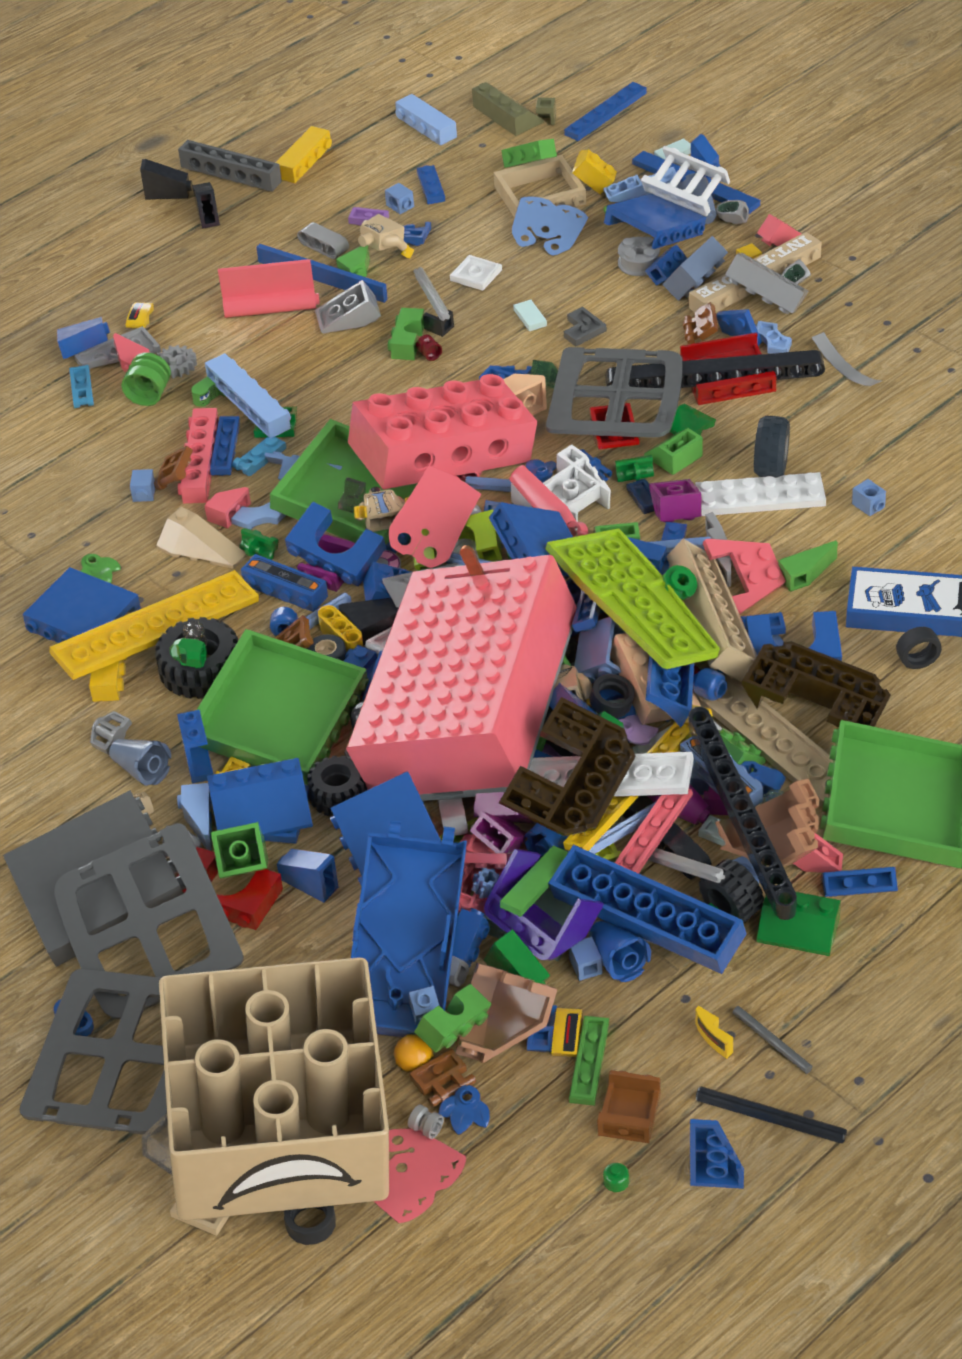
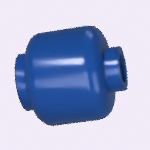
M289 607L275 609L270 616V630L273 635L277 636L298 619L297 613Z
M710 668L700 670L693 677L694 693L710 701L723 697L727 690L725 676Z

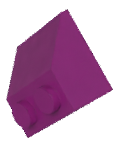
M691 479L649 483L655 515L660 521L666 523L674 522L677 519L693 520L695 517H702L701 492Z

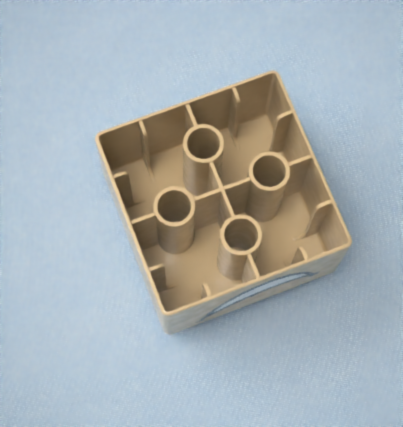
M350 958L163 976L159 980L169 1151L177 1215L181 1220L187 1221L381 1201L388 1197L389 1125L369 967L366 959Z

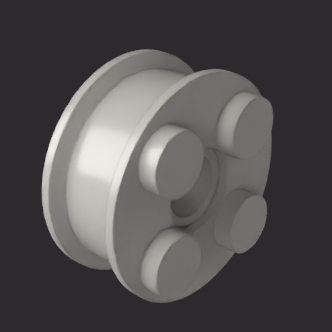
M648 236L625 238L618 247V254L620 256L618 267L628 275H648L645 270L658 259L660 248L652 249L653 239Z

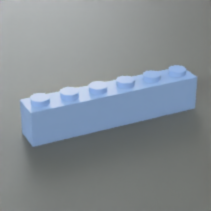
M224 353L205 362L206 374L215 383L216 387L270 439L291 429L289 411L282 408L278 401L268 394L266 389H262L254 378L252 379L244 369L237 365L234 359H231Z

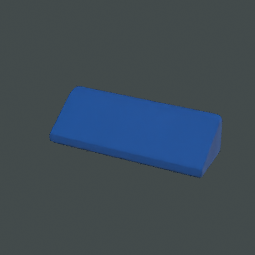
M895 867L824 872L821 874L825 897L898 891Z

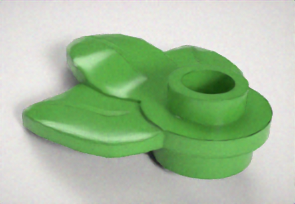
M87 554L81 560V572L108 583L112 582V572L121 570L120 564L110 557Z

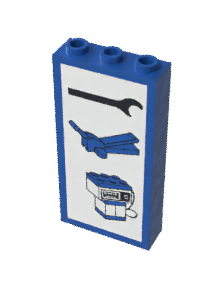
M852 566L846 627L907 632L916 627H928L936 635L962 637V575Z

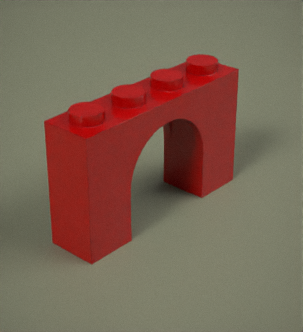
M196 847L207 875L212 882L218 874L215 852ZM267 869L256 871L243 890L232 895H217L228 921L238 924L243 928L257 930L283 890L281 874Z

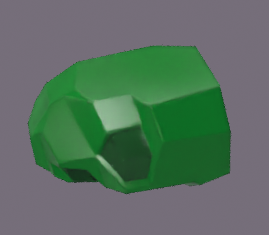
M181 638L175 640L171 645L170 655L183 666L202 668L206 661V647L204 642L197 639Z

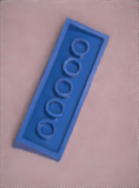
M649 655L646 700L664 710L681 728L692 709L694 663L664 669Z

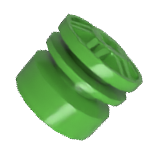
M144 352L136 355L121 384L123 393L129 400L138 405H155L160 400L170 379L171 370L169 365L163 358L153 353Z

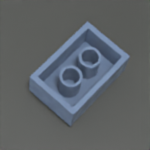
M712 236L686 259L662 285L678 301L683 296L687 298L689 297V292L693 291L694 288H698L705 281L704 277L707 279L716 271L714 267L718 269L725 262L723 257L728 252Z

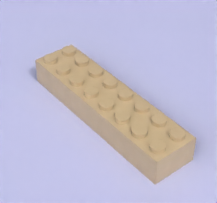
M682 539L666 557L670 564L669 568L675 565L684 566L690 569L697 579L696 592L684 601L687 608L720 648L718 657L707 662L712 669L720 670L729 678H735L742 682L757 654L716 559L709 560L706 551Z

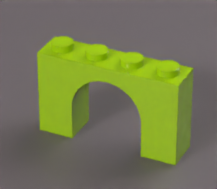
M494 510L470 515L459 539L475 541L479 559L492 562L503 560L500 537L489 519ZM422 529L421 533L423 536H427L429 531ZM427 547L424 549V556L428 559H434L437 556V551L433 547ZM413 557L416 571L429 568L417 563V560Z

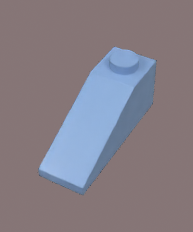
M208 783L181 785V795H177L178 809L183 810L185 820L197 837H199L206 850H212V801Z

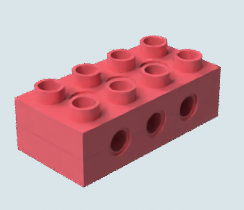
M487 374L483 375L480 380L464 383L448 381L444 386L429 389L412 387L406 393L395 395L377 393L371 395L369 399L353 402L348 444L384 490L418 483L428 465L448 474L458 476L474 473V471L479 472L526 463L531 460L537 420L500 376Z

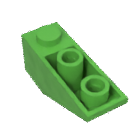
M835 540L778 560V565L786 580L784 584L791 592L809 586L837 558L838 542Z

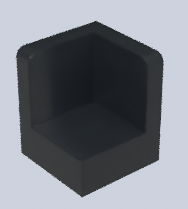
M448 310L450 318L441 321L439 317L432 314L424 313V329L443 337L454 328L453 311Z

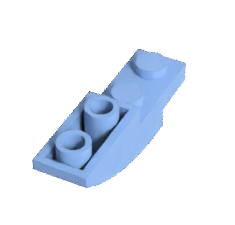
M674 167L669 168L660 181L666 184L670 183L677 173ZM638 175L628 177L623 181L603 188L608 200L617 203L650 194L644 191Z

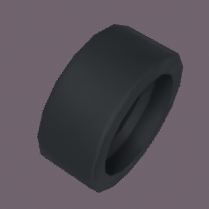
M916 627L908 630L898 639L896 651L907 668L921 669L937 660L941 654L942 646L936 633L931 628ZM929 642L926 648L920 652L908 654L916 645Z
M616 674L602 675L594 681L589 696L590 705L598 714L605 711L615 718H620L630 711L635 691L632 684L622 676ZM612 689L619 692L625 701L621 703L606 701L601 697L599 691Z
M333 1205L313 1207L322 1210L325 1213V1219L319 1225L311 1228L300 1227L294 1222L296 1215L310 1208L284 1210V1221L289 1236L297 1243L304 1245H313L325 1241L333 1233L336 1226Z

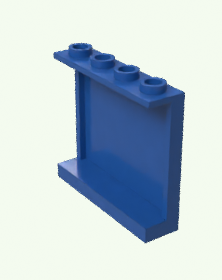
M651 193L607 205L604 223L609 226L626 222L653 236L652 249L703 235L706 221L705 216Z
M500 502L489 516L511 559L550 555L545 549L547 542L573 537L561 514L557 511ZM557 563V565H558V567H559V569H560V571H561V573H562V576H569V575L563 570V568Z
M69 567L22 615L26 630L60 643L123 617L127 612L132 613L140 610L141 606L138 594Z
M408 771L331 807L334 816L330 817L334 828L336 830L340 829L343 834L339 839L344 849H350L352 856L349 857V861L354 871L359 869L361 877L358 878L361 887L368 834H388L390 820L401 821L399 836L441 841Z

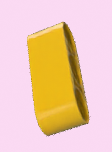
M325 605L318 610L320 630L324 635L330 634L341 638L345 643L346 653L349 649L354 650L357 645L363 647L361 631L336 607Z

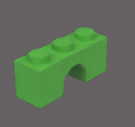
M554 138L538 140L501 150L504 168L557 157Z
M401 307L399 315H396L395 327H392V338L388 340V351H391V359L415 360L417 336H422L424 331V309Z
M469 984L453 996L446 1009L449 1013L445 1012L438 1005L422 1017L414 1032L434 1052H438L443 1047L449 1048L457 1040V1037L460 1035L465 1037L474 1025L480 1026L486 1021L489 1016L487 1011L491 1003L476 988Z

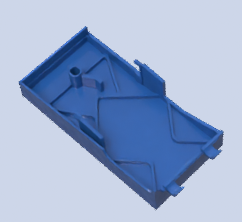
M390 820L388 834H368L360 901L357 904L353 930L351 958H364L368 962L377 1034L395 1037L416 1034L414 1031L418 1024H415L410 1007L409 992L434 986L439 1006L444 1011L446 1009L467 841L465 840L460 843H453L455 828L444 826L442 841L399 836L401 821Z

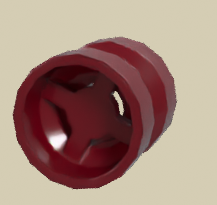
M426 334L417 340L416 349L427 360L435 361L441 356L442 346L432 336Z

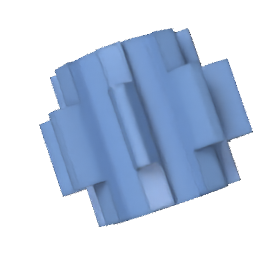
M482 868V871L474 874L472 891H475V894H478L481 899L488 898L500 877L499 873L496 874L494 869Z

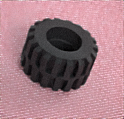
M336 755L329 759L326 757L322 759V762L315 763V767H311L309 770L310 774L307 776L312 806L316 807L319 813L324 812L326 816L333 815L331 807L367 791V786L351 758L347 759V756L337 757Z
M731 859L722 860L715 867L723 869L725 879H721L720 883H715L700 878V893L706 904L712 903L719 910L742 919L744 923L763 906L764 896L762 895V889L751 872L743 865Z

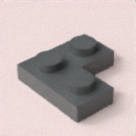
M581 307L567 314V321L574 326L563 332L564 338L576 347L606 332L607 327L604 322L584 307Z

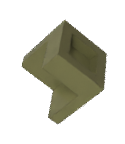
M538 97L536 114L540 118H551V125H555L556 120L555 98Z

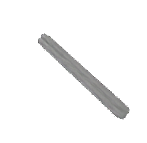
M422 267L415 268L413 271L415 277L441 321L449 319V311Z
M658 848L655 849L648 861L715 883H720L721 879H725L723 869Z

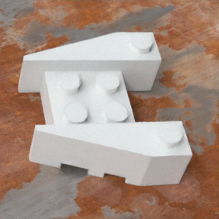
M573 445L557 454V474L543 482V484L569 508L576 522H578V512L594 501H597L606 509H610L611 490L605 481L600 479L596 468L591 466L587 455ZM511 483V502L515 505L532 507Z

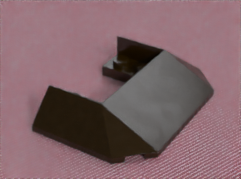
M792 641L783 642L782 646L776 647L772 644H764L741 682L756 709H758L764 697L783 704L789 693L831 709L826 722L836 727H839L841 720L875 727L891 696L887 689H882L879 684L880 679L876 674Z
M561 697L539 736L580 756L567 782L562 787L520 766L501 797L499 804L562 836L596 829L636 755L633 748L631 749L629 746L628 736L624 728Z

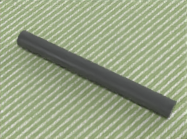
M740 1006L735 1007L733 1014L804 1073L808 1074L812 1070L813 1066Z

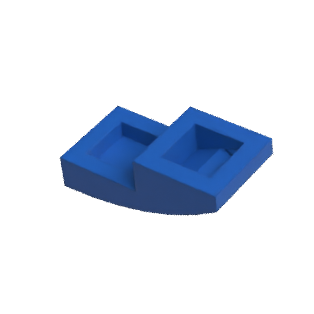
M557 1005L552 1006L547 1026L528 1037L527 1051L552 1052Z

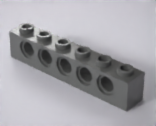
M187 140L178 149L182 168L272 192L282 182L280 165L278 163Z

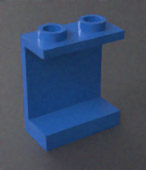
M200 710L177 714L192 784L208 781L207 776L214 775L208 750L199 747L208 745Z

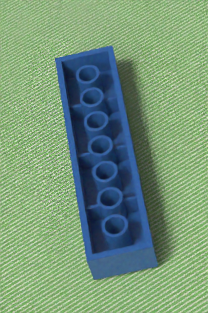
M575 845L572 846L548 883L554 898L571 906L575 905L578 898L600 901L604 905L597 916L598 918L720 974L724 972L747 934L742 919Z

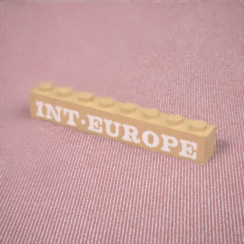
M805 232L758 256L754 260L781 275L787 267L799 259L805 265H808L821 258L822 242ZM724 274L689 292V309L695 312L701 306L711 302L715 306L716 312L749 296L751 293L745 290L746 287L740 283L735 285L728 281L729 277Z

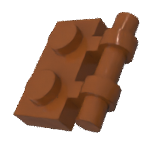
M711 302L695 311L693 319L690 315L684 317L683 328L686 330L684 337L687 344H694L698 338L703 341L718 331L716 310Z
M453 1049L448 1050L409 1073L410 1080L424 1096L432 1091L435 1093L434 1096L428 1099L429 1104L433 1108L442 1103L446 1098L454 1096L460 1087L473 1085L477 1082L473 1074L465 1078L461 1075L467 1071L466 1064ZM451 1080L454 1082L453 1085L446 1089L442 1086Z

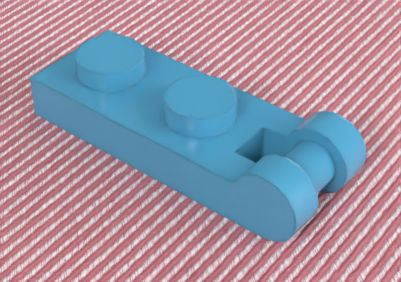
M89 365L69 368L74 408H81V405L87 404L88 406H94Z
M267 437L241 458H235L232 467L238 471L242 470L247 476H251L269 462L265 457V452L272 454L273 452L281 453L286 449V442L277 437L271 439Z

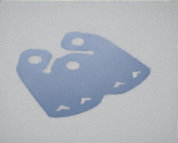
M523 197L520 199L512 226V234L517 244L521 247L532 245L536 241V238L530 230H527V227H531L536 236L546 239L560 235V239L556 238L544 243V248L550 255H558L572 247L588 216L581 210L569 205L555 206L551 201L544 198ZM547 226L550 230L545 233L541 228ZM527 235L529 240L522 241L521 236ZM558 244L559 248L557 250L551 249V245Z

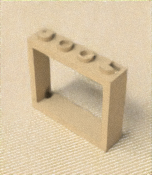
M562 155L494 172V187L514 218L519 201L510 188L561 174L571 187V190L541 198L551 201L555 206L569 205L579 207L586 205V189L578 177L572 174L573 170Z

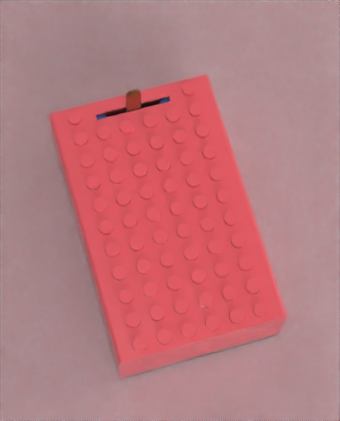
M464 545L460 549V555L465 563L464 566L412 572L346 748L368 790L408 771L422 801L474 797L476 793L505 792L520 766L528 770L530 769L572 633V623L577 609L557 562L552 555L480 563L473 548Z

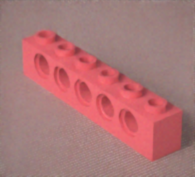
M217 408L193 409L192 417L188 419L190 430L186 431L188 443H185L184 447H190L193 452L190 456L191 462L185 468L186 477L180 480L181 483H178V495H182L183 504L207 503L212 477L210 465L219 422Z

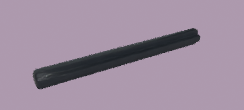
M699 1086L696 1092V1100L837 1143H844L847 1136L845 1128L710 1088Z

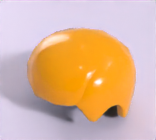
M409 1034L401 1038L397 1042L393 1053L397 1066L407 1072L416 1070L428 1063L431 1057H434L433 1050L417 1034Z

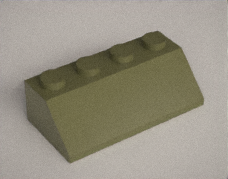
M487 82L472 88L473 107L515 136L544 123V120Z

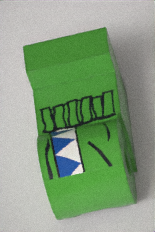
M208 376L191 388L193 404L198 407L208 405L210 401L219 395L225 397Z

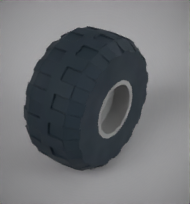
M764 416L758 422L754 447V473L759 477L772 476L778 478L785 474L790 437V422L785 417Z

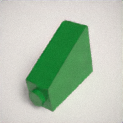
M513 929L497 940L483 959L488 966L534 980L541 984H546L545 982L550 977L547 970Z

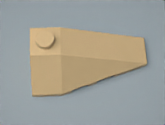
M180 507L167 518L156 545L157 549L172 557L179 558L182 555L190 557L192 561L202 559L209 561L212 565L232 569L247 558L245 552L200 516L183 507Z

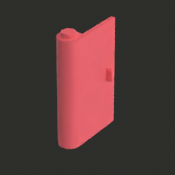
M310 259L218 269L225 318L316 309V305L320 304L319 293H315Z

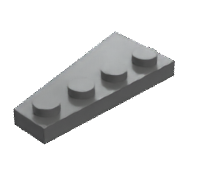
M143 326L121 335L149 349L150 353L161 352L160 345ZM113 338L74 355V359L79 366L89 365V369L119 362Z

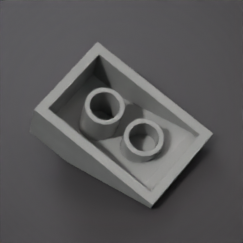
M363 280L315 310L322 333L364 327L381 317L376 297Z

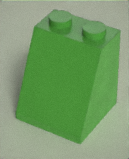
M258 822L211 832L220 879L268 868L269 859L265 838Z

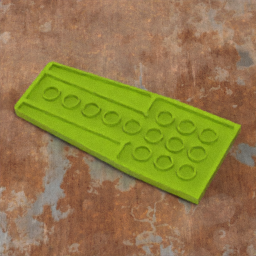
M619 528L547 542L546 551L555 558L556 562L580 589L662 668L670 669L718 657L719 646L670 585H667V591L663 576Z

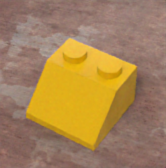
M589 149L579 152L572 174L600 195L604 192L603 188L608 187L614 182L617 173L611 165L604 162Z

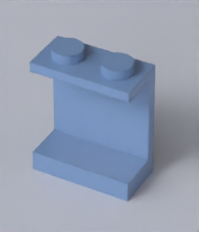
M610 617L597 621V625L588 631L581 630L579 634L575 667L578 673H583L591 681V684L602 675L621 673L620 667L609 661L612 639L615 635L626 632Z

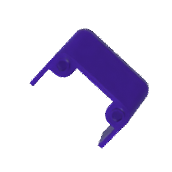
M514 849L485 902V914L506 933L513 929L538 959L553 960L587 936L604 904L600 901L578 898L563 926L536 904H533L521 917L500 908V901L537 863L541 856L538 852Z

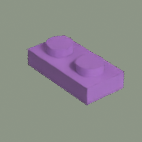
M353 207L348 217L349 224L361 226L364 220H369L377 214L389 218V211Z

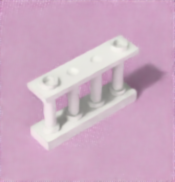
M664 146L662 149L666 160L655 176L649 177L644 175L641 179L644 191L707 217L711 211L707 200L720 181L726 184L730 183L727 171L723 167H716L681 153L676 148ZM673 162L681 165L670 183L666 184L660 181ZM688 168L697 172L686 189L676 188ZM704 175L713 178L701 196L692 194Z

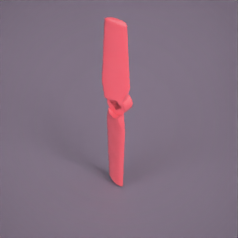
M524 465L517 467L513 471L510 482L533 508L559 512L573 537L588 534L586 524L576 522L569 508Z

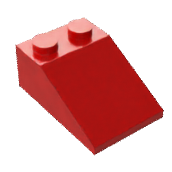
M625 403L621 422L635 423L630 403ZM608 405L590 407V421H605ZM592 435L598 450L640 445L638 437Z

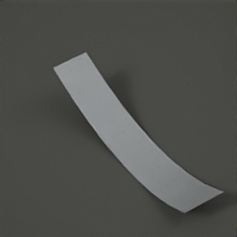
M824 332L812 337L826 359L848 379L865 386H872L882 382V380H875L861 374L847 363L831 344Z

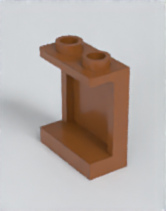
M610 1070L609 1085L602 1112H599L597 1119L598 1136L649 1144L661 1094V1079L648 1074L640 1075L626 1071Z

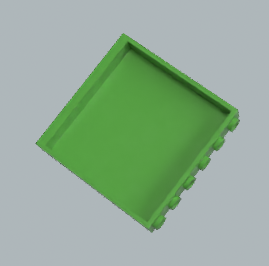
M330 419L270 493V509L299 520L310 504L315 502L331 510L333 522L326 531L356 543L365 531L366 524L365 518L361 521L355 519L354 507L364 502V495L368 494L371 488L379 487L381 491L393 490L397 496L405 500V498L410 497L418 483L383 490L348 444L350 426ZM329 464L342 466V468L339 470ZM389 529L374 531V533L384 537L385 545L390 542Z
M245 629L197 710H200L208 745L199 747L229 758L234 757L252 766L299 758L304 784L308 785L307 776L310 774L309 770L311 767H315V763L322 762V759L326 757L329 758L332 745L338 742L341 729L350 720L351 710L359 703L362 692H365L369 682L367 669Z
M841 720L839 729L834 728L831 741L835 743V746L832 745L829 759H832L833 763H829L827 776L831 777V779L826 782L824 794H828V798H824L822 811L826 812V815H822L820 829L824 830L823 839L962 869V745Z

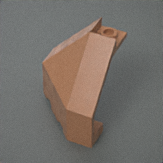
M809 779L789 785L790 790L755 807L783 867L793 864L818 848L815 832L818 831L819 816L815 812L816 808L819 807V798ZM727 818L715 822L719 835L726 843L719 849L748 858L731 819Z
M476 962L470 984L491 1003L487 1011L489 1016L480 1026L474 1025L465 1037L461 1035L458 1037L455 1053L484 1063L547 1026L558 989Z

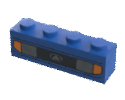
M257 554L241 568L242 578L252 589L294 604L302 609L314 612L328 597L325 580Z

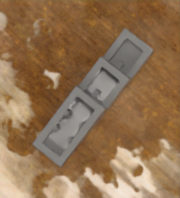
M713 512L705 514L707 536L711 539L727 540ZM730 556L717 558L716 561L727 587H731Z

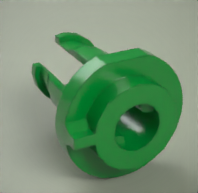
M675 565L670 567L663 575L667 591V585H670L681 600L689 599L696 592L697 579L690 569L681 565Z

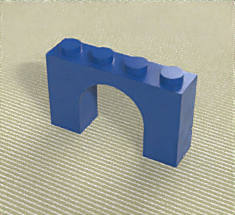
M312 502L285 538L287 551L295 557L299 556L305 559L312 566L317 565L323 568V570L336 573L345 583H352L359 587L372 562H377L385 551L384 537L366 528L354 546L349 550L336 554L328 553L322 550L318 543L333 522L331 510Z
M836 611L813 612L812 629L814 642L808 648L842 661ZM769 615L746 617L745 629L757 655L764 644H772L774 647L778 646L771 635Z

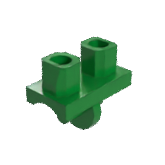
M652 455L615 461L618 482L638 481L641 478L654 476Z
M241 529L242 540L239 548L244 550L246 555L251 557L257 554L270 560L274 559V551L278 549L279 543L277 538H269L257 530Z

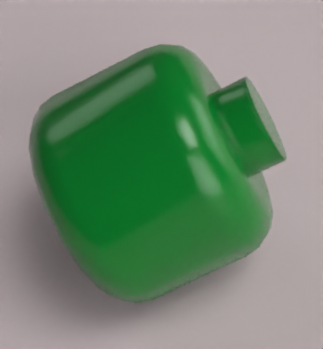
M611 1163L605 1167L603 1183L606 1189L612 1192H621L628 1187L630 1183L629 1170L625 1165Z

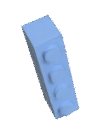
M410 94L395 102V113L399 119L440 146L457 138L456 122L415 95Z

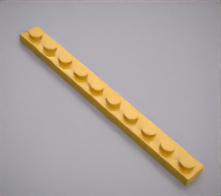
M706 708L710 712L711 716H713L711 709ZM689 716L681 728L675 722L647 753L680 752V744L692 737L689 731ZM614 796L596 829L569 835L563 842L565 850L570 851L572 846L575 845L589 851L639 796Z

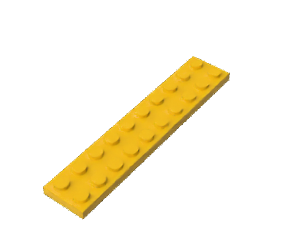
M234 570L50 646V654L71 679L75 680L155 646L163 633L166 634V630L169 627L176 626L177 622H185L189 618L200 619V617H206L208 620H211V618L219 619L258 602L259 595Z

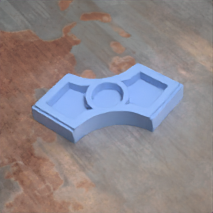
M758 321L756 328L761 340L768 347L767 353L789 352L792 339L778 331V324Z
M270 502L259 507L242 506L231 518V521L234 525L251 530L255 526L265 523L277 525L286 515L270 509Z

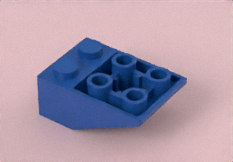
M372 562L363 578L365 601L391 598L383 584V578L406 574L412 571Z

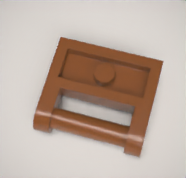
M185 446L165 457L154 481V486L157 490H163L168 484L180 481L186 477L185 468L190 464V456L193 452L190 447Z
M302 615L278 634L275 639L302 648H309L314 644L310 636L309 619Z

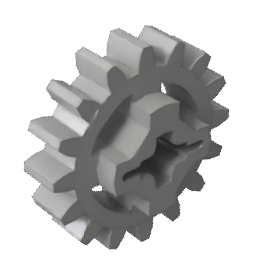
M176 345V347L169 346L167 350L163 348L162 353H156L169 365L172 379L176 376L181 378L184 373L189 375V370L194 371V366H197L196 353L193 352L192 348L187 349V346L182 348L179 345Z

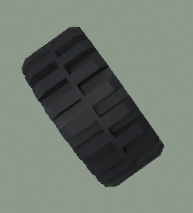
M200 617V619L189 618L188 621H180L176 623V626L169 627L166 630V634L163 633L155 647V656L161 682L169 691H173L178 696L184 695L185 698L192 699V697H197L198 699H203L239 641L235 631L224 622L219 623V620L214 618L208 620L206 617ZM181 638L197 639L204 642L206 655L211 656L206 658L202 668L183 666L170 655V647L173 642Z

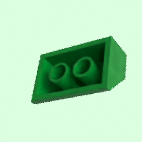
M796 892V915L790 920H782L775 915L765 895L757 935L758 943L830 956L840 920L841 900Z

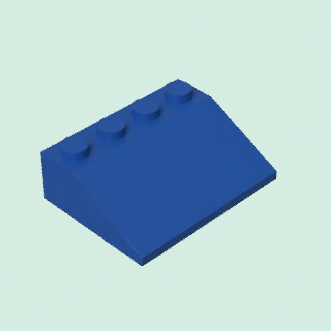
M299 758L207 776L217 831L258 822L265 837L313 827Z

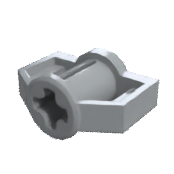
M115 711L99 717L92 726L90 743L94 748L109 755L112 743L117 739L125 738L126 731L132 724L131 720ZM114 720L120 723V726L116 727L108 722ZM101 736L107 739L108 742L105 744L97 740L96 737Z

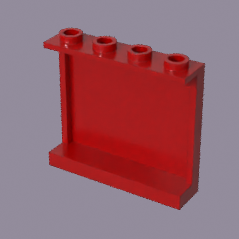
M757 333L680 346L682 361L760 355L762 353L757 344ZM774 371L703 383L696 385V387H691V390L698 405L776 392V374Z

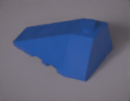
M690 1119V1186L744 1189V1168L718 1120Z

